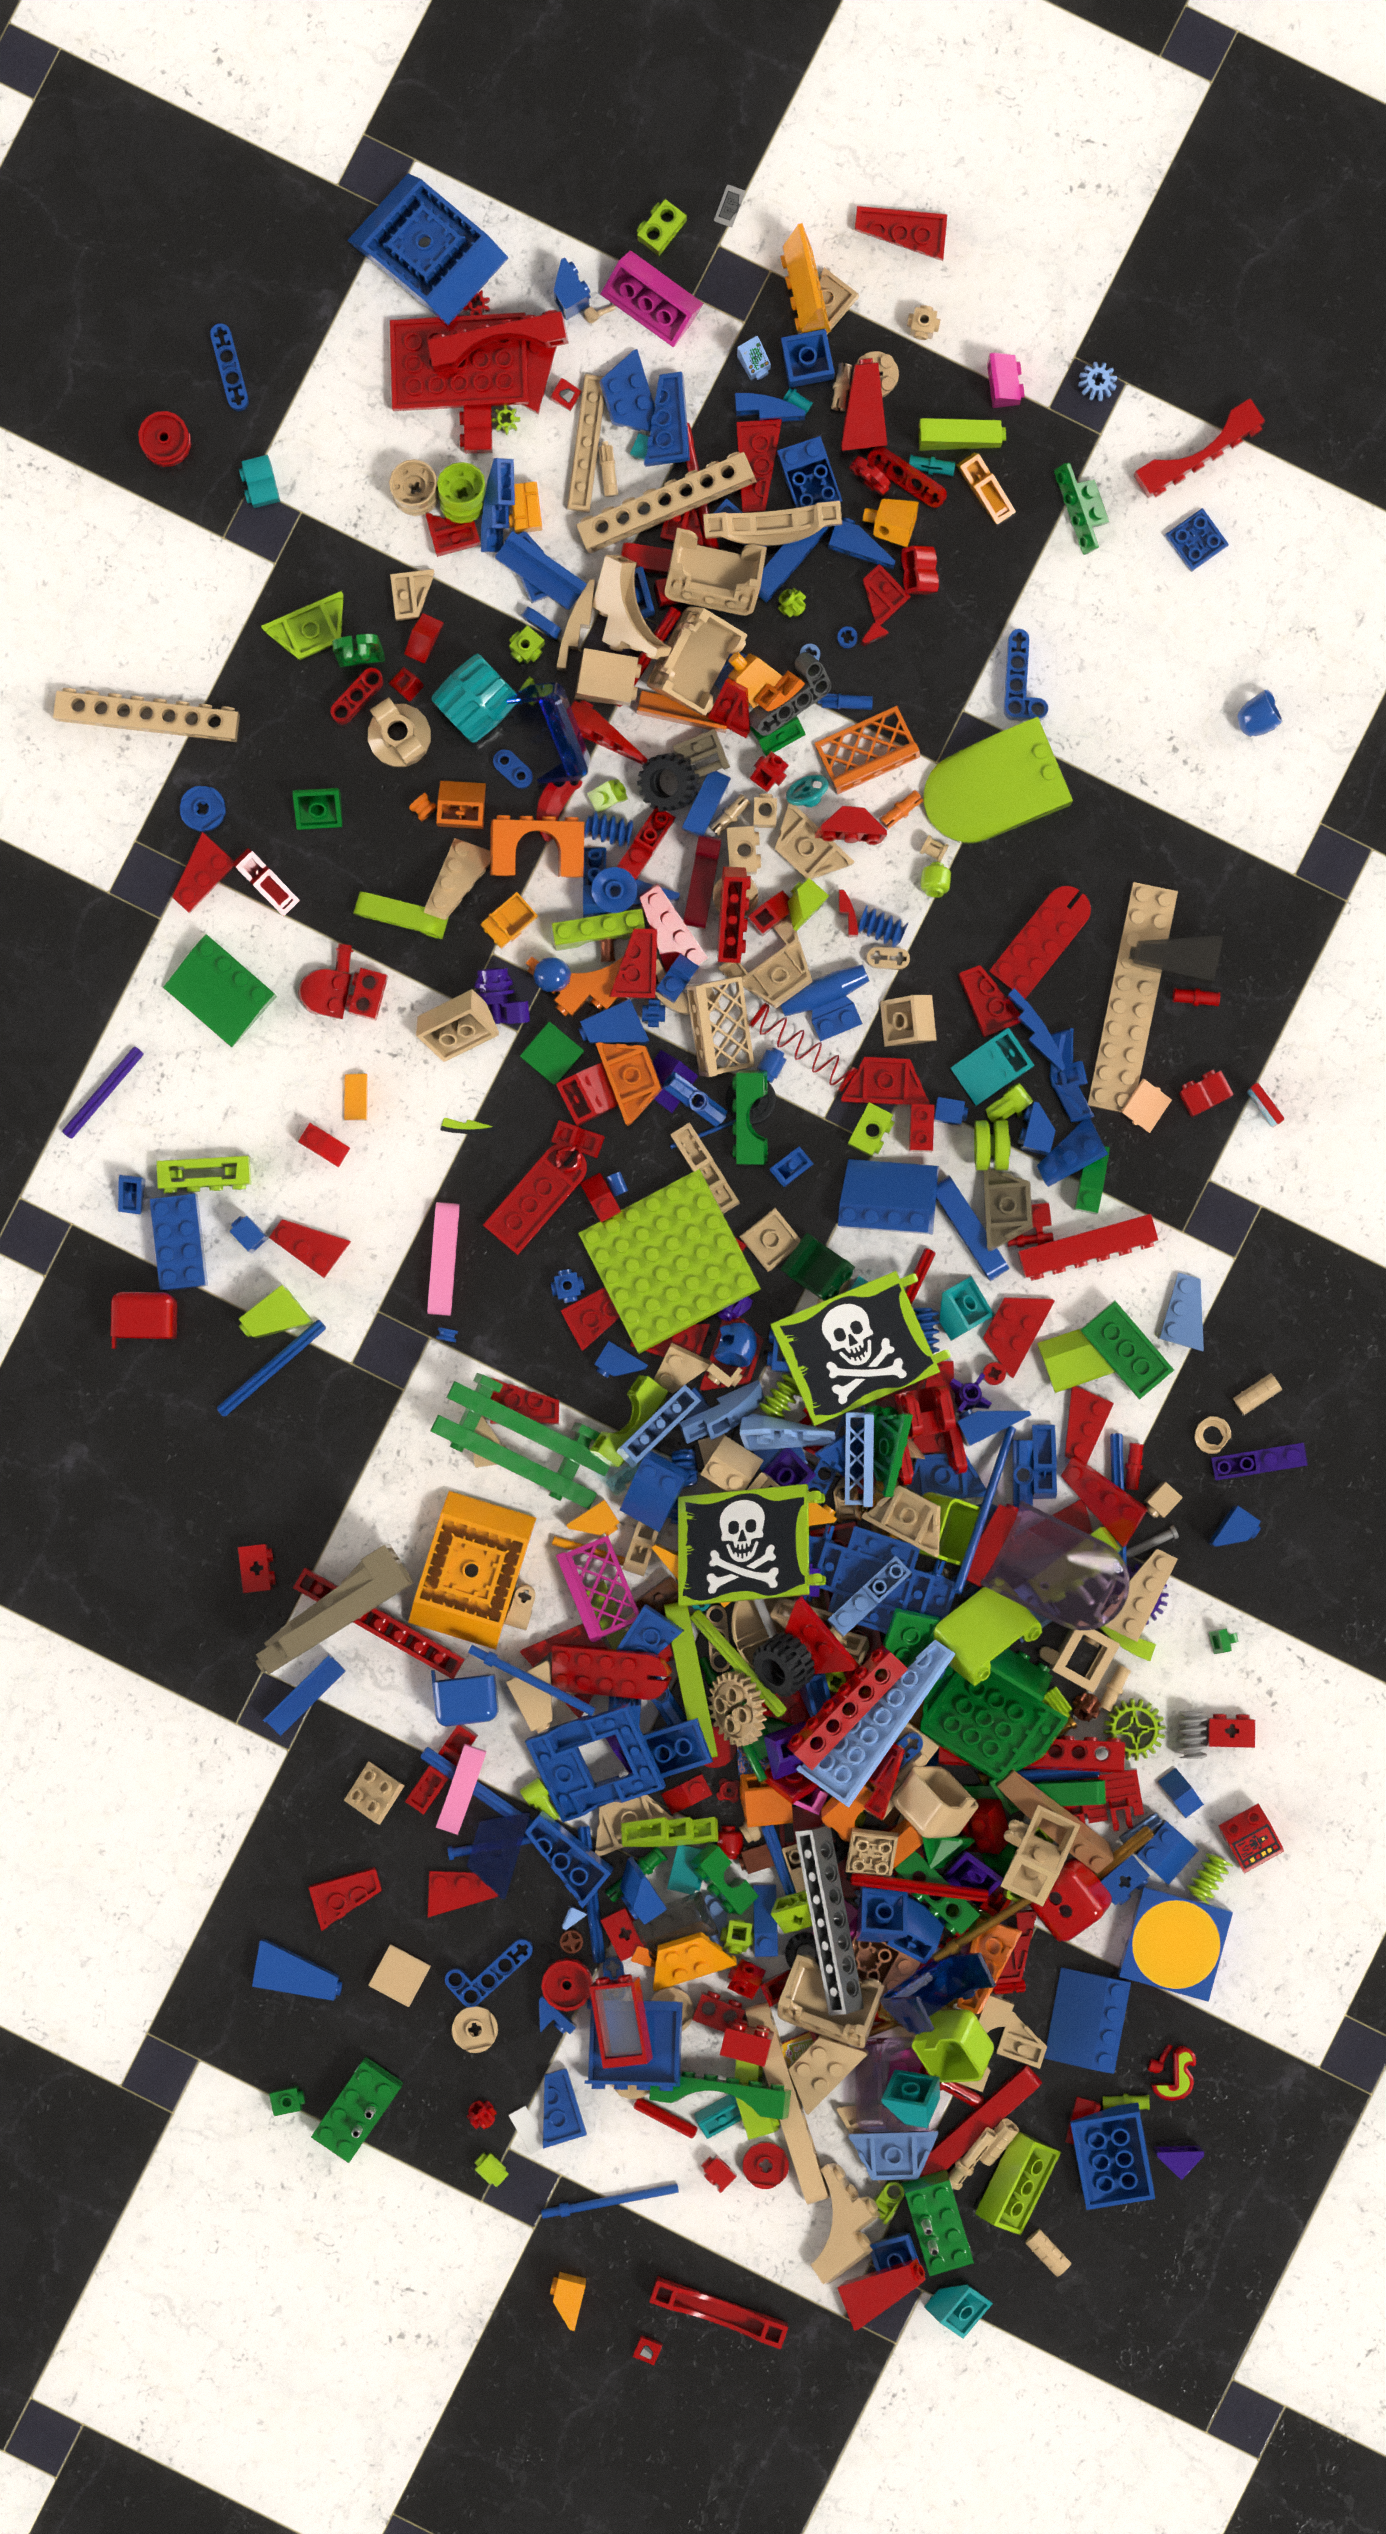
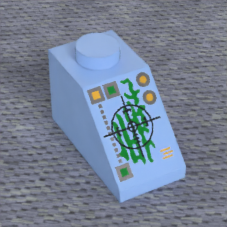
M758 336L737 347V358L750 380L754 378L759 380L769 374L768 370H770L771 364Z

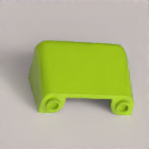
M996 1578L941 1620L935 1627L934 1640L955 1653V1656L948 1665L972 1685L976 1686L989 1677L990 1661L1020 1637L1026 1642L1036 1640L1042 1633V1627L1040 1622L1003 1580Z

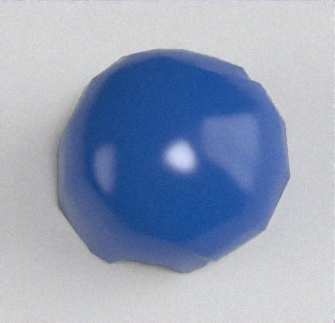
M548 957L542 959L535 966L533 977L536 985L542 988V990L547 992L561 991L570 982L571 971L568 964L563 960Z

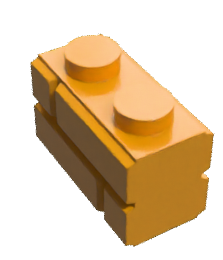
M537 482L514 484L515 505H512L513 514H509L510 528L515 527V533L517 534L525 531H542Z

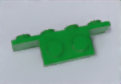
M1068 462L1056 468L1054 473L1078 538L1079 546L1083 555H1086L1099 548L1093 527L1109 523V519L1095 479L1077 483L1071 464Z

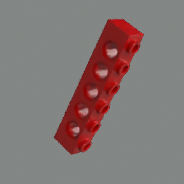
M882 1645L874 1650L864 1665L859 1666L855 1670L854 1675L839 1687L838 1692L823 1704L822 1709L806 1722V1726L799 1733L792 1736L787 1747L810 1770H813L899 1680L908 1668L885 1646ZM878 1669H881V1672L878 1675L874 1676L875 1672ZM862 1686H865V1689L862 1692L858 1693L859 1689ZM849 1703L848 1707L842 1710L843 1706ZM833 1720L832 1724L826 1727L827 1723ZM817 1737L816 1741L810 1744L812 1738Z

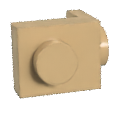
M713 1363L707 1369V1372L710 1373L708 1378L716 1385L722 1383L727 1388L730 1385L735 1387L743 1377L740 1374L742 1371L740 1367L731 1377Z

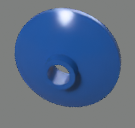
M619 867L606 868L599 872L593 880L591 888L592 897L596 905L602 910L609 913H620L627 910L634 903L637 896V884L634 877L625 869ZM612 886L618 887V894H611L610 888Z

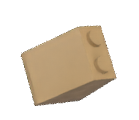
M584 648L581 655L574 700L630 706L631 700L635 701L638 687H634L635 678L640 677L641 672L638 658Z
M549 1660L525 1671L552 1685L551 1664ZM516 1677L508 1680L506 1683L531 1732L537 1730L540 1733L551 1726L549 1722L553 1720L552 1696Z

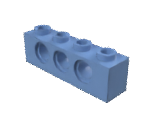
M684 1385L616 1452L633 1468L701 1400Z

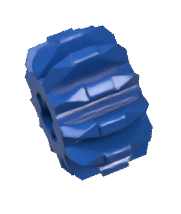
M679 1449L672 1453V1463L690 1472L684 1487L696 1485L698 1482V1468L694 1450Z

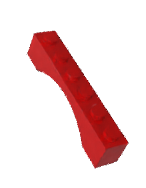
M549 310L544 315L536 317L535 315H526L522 317V320L518 321L503 320L499 325L495 326L485 324L478 326L476 330L472 331L462 329L456 331L453 335L438 334L433 336V339L427 340L432 367L435 372L458 368L475 350L499 340H526L537 343L545 348L569 344L564 316L561 311L557 312V310Z
M1250 398L1231 410L1222 432L1206 448L1192 456L1181 459H1154L1136 470L1134 477L1148 498L1153 495L1157 498L1167 491L1165 487L1172 483L1176 486L1184 481L1187 473L1200 471L1205 467L1204 463L1209 459L1215 461L1224 455L1223 451L1228 447L1234 449L1242 444V438L1247 435L1253 437L1263 430L1261 426H1263L1265 420Z
M658 2276L649 2299V2303L714 2322L778 2349H781L788 2330L787 2322Z

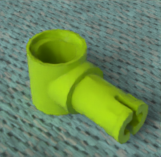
M539 1777L519 1790L530 1807L534 1806L540 1812L543 1810L554 1820L560 1817L550 1803L549 1792Z

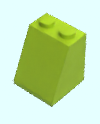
M284 1285L279 1286L239 1318L241 1321L240 1329L246 1336L250 1337L252 1335L254 1338L293 1330L314 1323Z

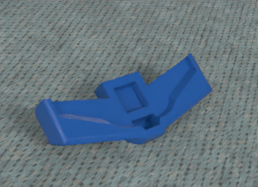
M1069 1028L1050 1034L1057 1045L1065 1065V1070L1061 1073L1050 1063L1049 1077L1051 1086L1055 1089L1070 1121L1078 1122L1095 1116L1079 1086L1088 1084L1083 1062L1077 1061L1073 1063L1074 1028Z

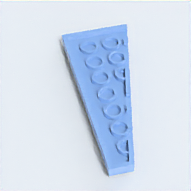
M934 1640L916 1657L917 1660L908 1667V1670L813 1770H810L805 1764L799 1765L796 1770L844 1805L850 1807L955 1656V1653Z

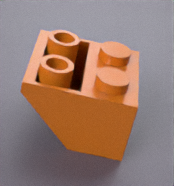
M440 781L437 826L483 829L486 783Z
M755 1773L740 1775L739 1795L747 1827L793 1823L792 1804L766 1782H759Z

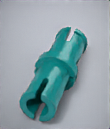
M910 455L909 464L919 471H926L930 475H933V473L954 475V461L938 460L934 456L925 458Z

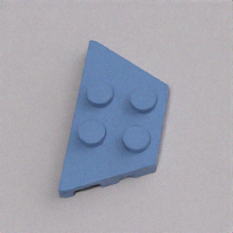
M938 2131L850 2133L849 2139L854 2144L858 2156L866 2166L872 2180L919 2179L938 2136Z

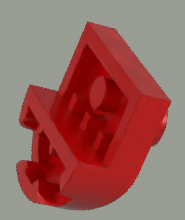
M330 969L314 970L300 982L298 990L299 999L306 1007V1010L312 1014L343 1019L352 974Z

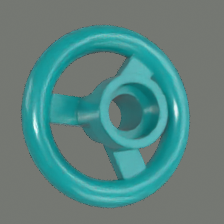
M822 775L803 777L788 788L786 800L795 806H816L827 791L829 782ZM814 781L821 782V788H814ZM805 784L800 791L794 793L800 786Z

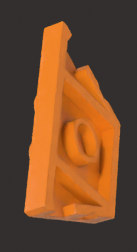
M598 1042L596 1043L598 1052L625 1124L629 1126L662 1091L660 1081L646 1046Z

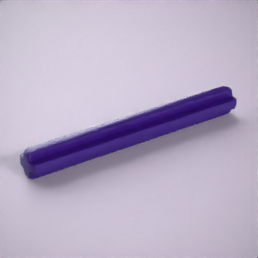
M133 1047L63 1129V1134L72 1139L142 1058L144 1053L139 1048Z

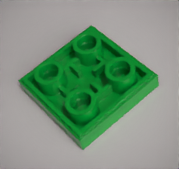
M548 1022L520 1057L556 1086L583 1054L584 1050L551 1022Z

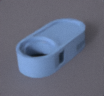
M1155 1812L1133 1826L1132 1829L1124 1832L1119 1838L1124 1844L1143 1827L1148 1826L1151 1830H1154L1163 1821Z

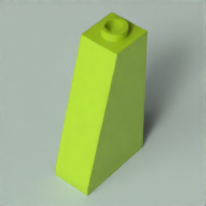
M922 418L918 427L919 451L1001 448L1002 441H1006V427H1002L1001 420Z

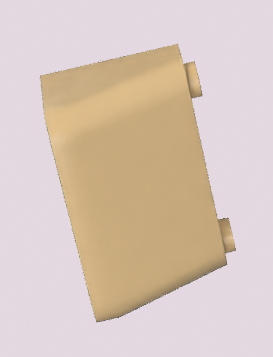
M677 528L665 585L666 597L673 601L738 615H750L753 613L761 587L767 547L750 544L743 548L741 554L697 545L698 537L694 532Z
M691 606L686 608L666 645L671 647L670 655L659 657L647 680V686L690 710L706 716L714 706L713 695L710 694V691L728 656L743 650L747 634L705 608Z
M797 1954L778 2002V2017L787 2023L850 2046L864 2048L884 1992V1985H881L880 1981L873 1978L864 1980L862 1984L860 1983L864 2009L849 2014L829 2016L821 1970L816 1963V1959L809 1955L801 1956Z

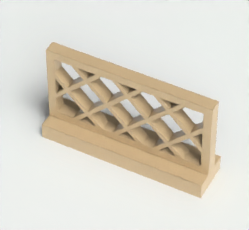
M742 976L687 985L686 989L699 1076L712 1077L721 1073L755 1067ZM735 982L737 991L732 998L724 991L729 983ZM713 987L718 991L712 1002L707 999L705 988ZM722 995L730 1001L724 1011L716 1005ZM734 1004L740 1010L736 1020L728 1015ZM713 1008L722 1014L716 1024L711 1022L709 1017ZM725 1017L733 1023L728 1033L719 1028ZM737 1027L743 1031V1037L740 1042L731 1037ZM716 1031L725 1037L719 1047L713 1043V1036ZM729 1040L737 1046L731 1056L723 1051ZM740 1050L746 1053L747 1063L740 1064L735 1060ZM721 1053L728 1061L723 1068L717 1069L716 1059Z

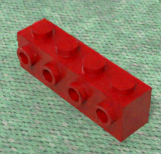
M723 866L717 939L718 962L741 963V955L746 951V940H743V932H747L748 920L744 916L745 911L749 910V897H746V890H750L751 876H747L746 867Z

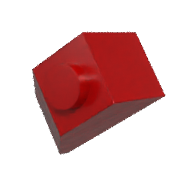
M312 1123L308 1124L298 1141L299 1144L338 1168L351 1149Z
M601 1173L580 1183L601 1223L621 1213Z
M700 1773L665 1791L661 1795L671 1814H674L713 1794L703 1774Z

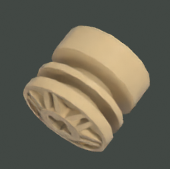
M413 459L400 463L392 471L389 480L390 491L397 507L402 512L411 516H422L431 512L439 502L437 477L432 467L423 461ZM419 487L420 493L415 492V494H413L412 489L417 490V488Z

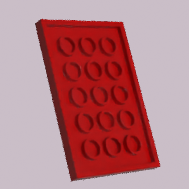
M526 313L456 316L449 325L445 324L438 317L390 320L392 410L412 411L464 408V406L529 404L526 340L508 339L487 344L475 350L458 368L435 372L432 367L427 341L433 339L432 337L438 334L448 336L462 329H467L468 331L476 330L478 326L485 324L490 326L499 325L503 320H522Z

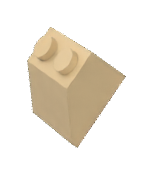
M911 995L880 1001L885 1047L919 1044L937 1040L932 995Z
M724 1436L701 1472V1475L727 1492L742 1491L747 1488L764 1460L727 1436Z

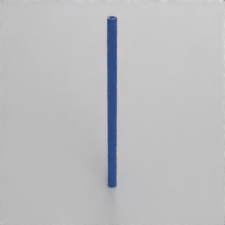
M1012 1426L1006 1429L953 1589L958 1594H961L1016 1431V1428Z

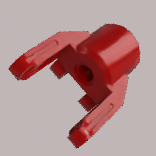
M933 1386L894 1394L898 1415H913L907 1439L943 1432L950 1467L955 1474L966 1473L967 1460L961 1430L955 1421L951 1395L947 1386ZM908 1442L897 1478L900 1486L910 1485L914 1474Z

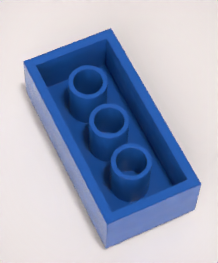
M188 1194L150 1199L160 1291L208 1286L198 1195Z

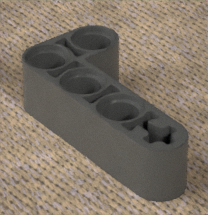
M802 653L795 660V668L800 676L798 678L805 685L791 699L769 712L759 705L749 712L750 725L761 735L771 734L826 696L831 690V682L824 666L810 653Z

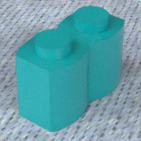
M264 455L241 461L243 468H239L242 482H247L248 489L244 490L247 503H252L254 508L281 502L269 456Z

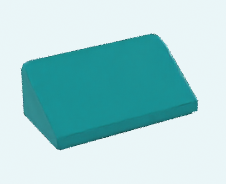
M730 2094L694 2114L699 2127L707 2139L742 2120L736 2098Z

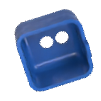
M431 1670L435 1717L439 1724L442 1726H456L489 1722L497 1716L499 1703L495 1674L436 1681L435 1670Z

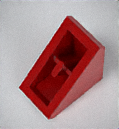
M423 613L412 629L404 655L425 664L444 622Z
M1000 1885L988 1896L987 1902H982L979 1906L991 1916H994L1007 1908L1011 1900L1004 1897L1005 1888Z
M791 1969L761 1982L760 1987L769 2007L779 2002Z

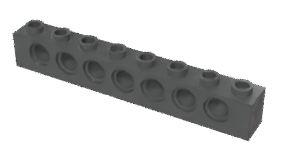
M818 1826L797 1831L795 1835L829 2016L849 2014L864 2009L831 1828L828 1826Z

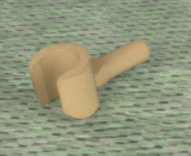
M613 304L596 312L591 306L584 311L583 317L587 322L594 323L600 316L616 310V307Z

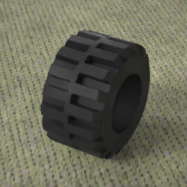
M666 753L656 755V757L650 758L649 762L643 764L642 768L644 770L639 771L638 776L641 777V780L637 781V786H641L642 790L639 791V794L645 796L643 801L651 803L650 807L652 809L658 808V811L669 812L684 808L685 805L693 802L692 798H695L698 794L695 792V789L700 788V783H696V779H700V776L695 774L694 770L697 768L695 765H690L691 760L689 758H683L684 755ZM665 769L671 770L678 780L677 790L672 796L666 794L660 786V776Z
M777 1633L755 1650L756 1652L753 1653L754 1659L752 1662L758 1679L764 1684L766 1689H770L771 1693H777L781 1697L793 1695L814 1677L815 1668L813 1666L815 1664L811 1658L812 1655L797 1637L794 1638L789 1633L787 1635L785 1633Z

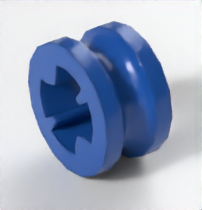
M847 626L840 629L837 636L838 644L847 649L855 646L858 639L856 630ZM846 632H850L854 640L852 642L849 640V643H845L841 635L843 633L846 635Z
M438 1327L439 1335L436 1336V1339L456 1342L454 1337L458 1334V1331Z

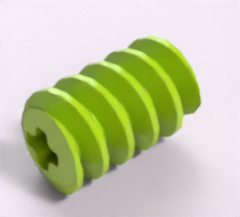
M782 1374L781 1377L784 1382L776 1381L779 1389H770L773 1397L765 1395L764 1398L767 1404L761 1402L758 1404L761 1410L768 1416L785 1418L782 1410H791L788 1402L796 1404L793 1396L801 1397L791 1374Z
M1206 1853L1205 1856L1209 1859V1862H1201L1205 1869L1196 1870L1200 1878L1192 1877L1191 1880L1195 1886L1187 1885L1186 1887L1192 1895L1210 1905L1206 1897H1215L1211 1889L1219 1890L1215 1882L1223 1883L1224 1879L1220 1874L1228 1875L1229 1871L1225 1866L1233 1867V1865L1216 1854Z

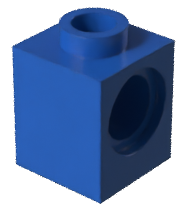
M938 1097L934 1121L960 1126L962 1121L967 1119L968 1107H964L965 1101Z

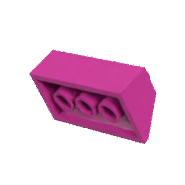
M631 250L618 261L600 294L672 347L678 343L704 304Z

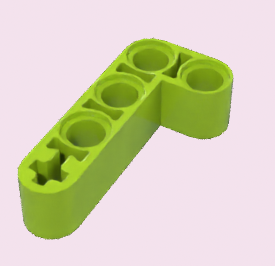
M362 891L359 892L353 913L364 918L419 931L438 939H443L449 919L448 917L446 920L424 913L425 907Z

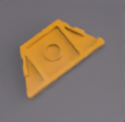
M702 1932L658 1945L654 1980L652 1983L653 1991L655 1992L737 1966V1959L734 1955L730 1957L726 1954L719 1944L712 1942Z

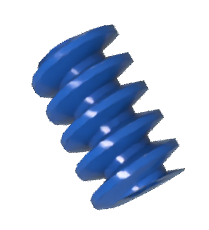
M594 811L592 816H588L584 838H587L591 833L592 840H596L600 835L601 842H605L609 837L611 845L618 839L619 847H622L625 842H627V847H629L633 831V820H630L625 825L624 818L621 817L619 822L616 823L614 815L608 821L606 813H603L601 818H598V812Z
M866 905L858 924V933L861 934L867 929V937H870L875 932V940L878 941L884 936V944L892 940V947L895 948L901 942L909 922L902 927L901 919L893 923V916L890 915L885 920V912L882 911L876 916V908L868 912V905Z
M913 1308L914 1312L917 1313V1320L932 1354L939 1352L940 1348L933 1346V1344L940 1342L938 1338L933 1337V1335L939 1333L938 1329L933 1328L934 1325L939 1324L938 1320L933 1319V1316L939 1315V1311L932 1308Z

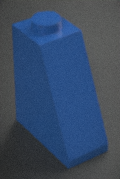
M630 999L580 1021L582 1027L578 1028L583 1041L588 1039L590 1044L598 1042L604 1044L649 1043L647 1034Z

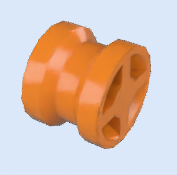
M423 793L409 806V809L412 812H416L418 819L422 822L437 809V805L431 803L429 796Z

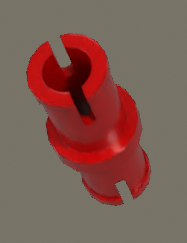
M1174 988L1172 1001L1191 1003L1193 1006H1198L1199 1004L1219 1006L1220 992L1200 991V988H1194V990Z
M1129 1443L1128 1463H1125L1127 1472L1124 1488L1139 1490L1140 1471L1143 1470L1141 1463L1144 1444Z

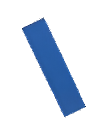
M493 459L483 504L481 552L498 553L503 546V529H509V506L515 505L514 459Z
M1014 988L1008 994V998L1023 1011L1018 1020L1033 1033L1028 1042L1062 1073L1065 1070V1065L1052 1036L1032 1006Z

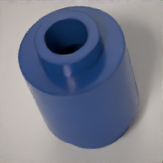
M772 1048L771 1051L766 1049L757 1067L758 1071H767V1081L773 1083L774 1079L778 1078L787 1060L783 1057L785 1053L776 1048Z

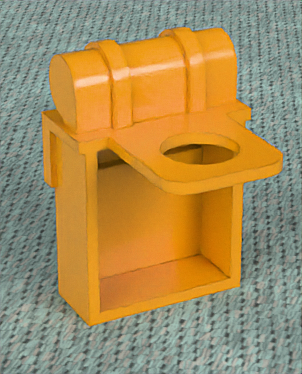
M516 892L492 914H489V917L480 925L484 932L488 933L494 940V943L502 949L510 941L513 942L521 935V932L534 922L538 915Z

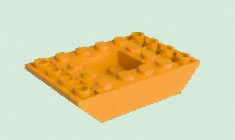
M449 1491L440 1514L408 1623L496 1650L537 1518ZM468 1564H475L478 1567V1574L475 1577L466 1575L465 1568Z

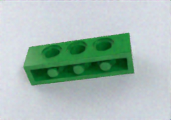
M916 1851L894 1869L897 1873L894 1876L895 1878L913 1880V1873L920 1871L925 1875V1882L950 1885L934 1869H931L928 1863ZM911 1893L919 1902L924 1900L930 1906L928 1911L935 1918H943L947 1922L944 1926L953 1935L956 1933L962 1935L980 1916L965 1899L941 1897L940 1900L934 1901L929 1895ZM954 1904L958 1907V1915L956 1917H949L946 1914L947 1905Z

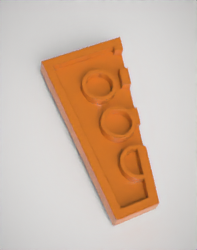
M978 1918L976 1927L988 1919ZM999 1923L972 1941L956 2007L970 2010L975 2014L981 2013L1022 1931Z

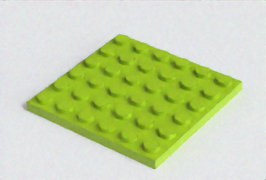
M700 1169L621 1210V1213L603 1223L600 1221L578 1233L639 1354L761 1290Z

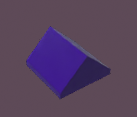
M660 1050L652 1062L661 1087H663L668 1075H671L673 1072H676L690 1084H693L698 1077L697 1074L682 1062ZM663 1088L653 1099V1101L671 1113L680 1103V1100Z
M785 1448L763 1471L780 1486L808 1484L816 1476L814 1470L791 1448Z
M1199 2145L1153 2147L1156 2156L1181 2180L1204 2157V2151Z

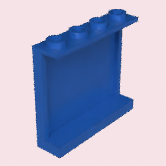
M588 1999L587 2009H591L588 2080H585L584 2084H592L591 2089H605V2085H614L616 2090H628V2085H636V2090H650V2086H659V2091H673V2087H680L683 2002L643 2001L653 2058L648 2064L603 2069L592 2000ZM604 2000L612 2053L642 2050L634 2001Z

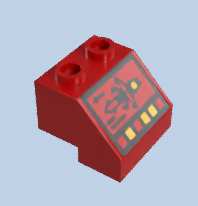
M1259 1803L1218 1825L1220 1833L1244 1874L1284 1852L1283 1846Z

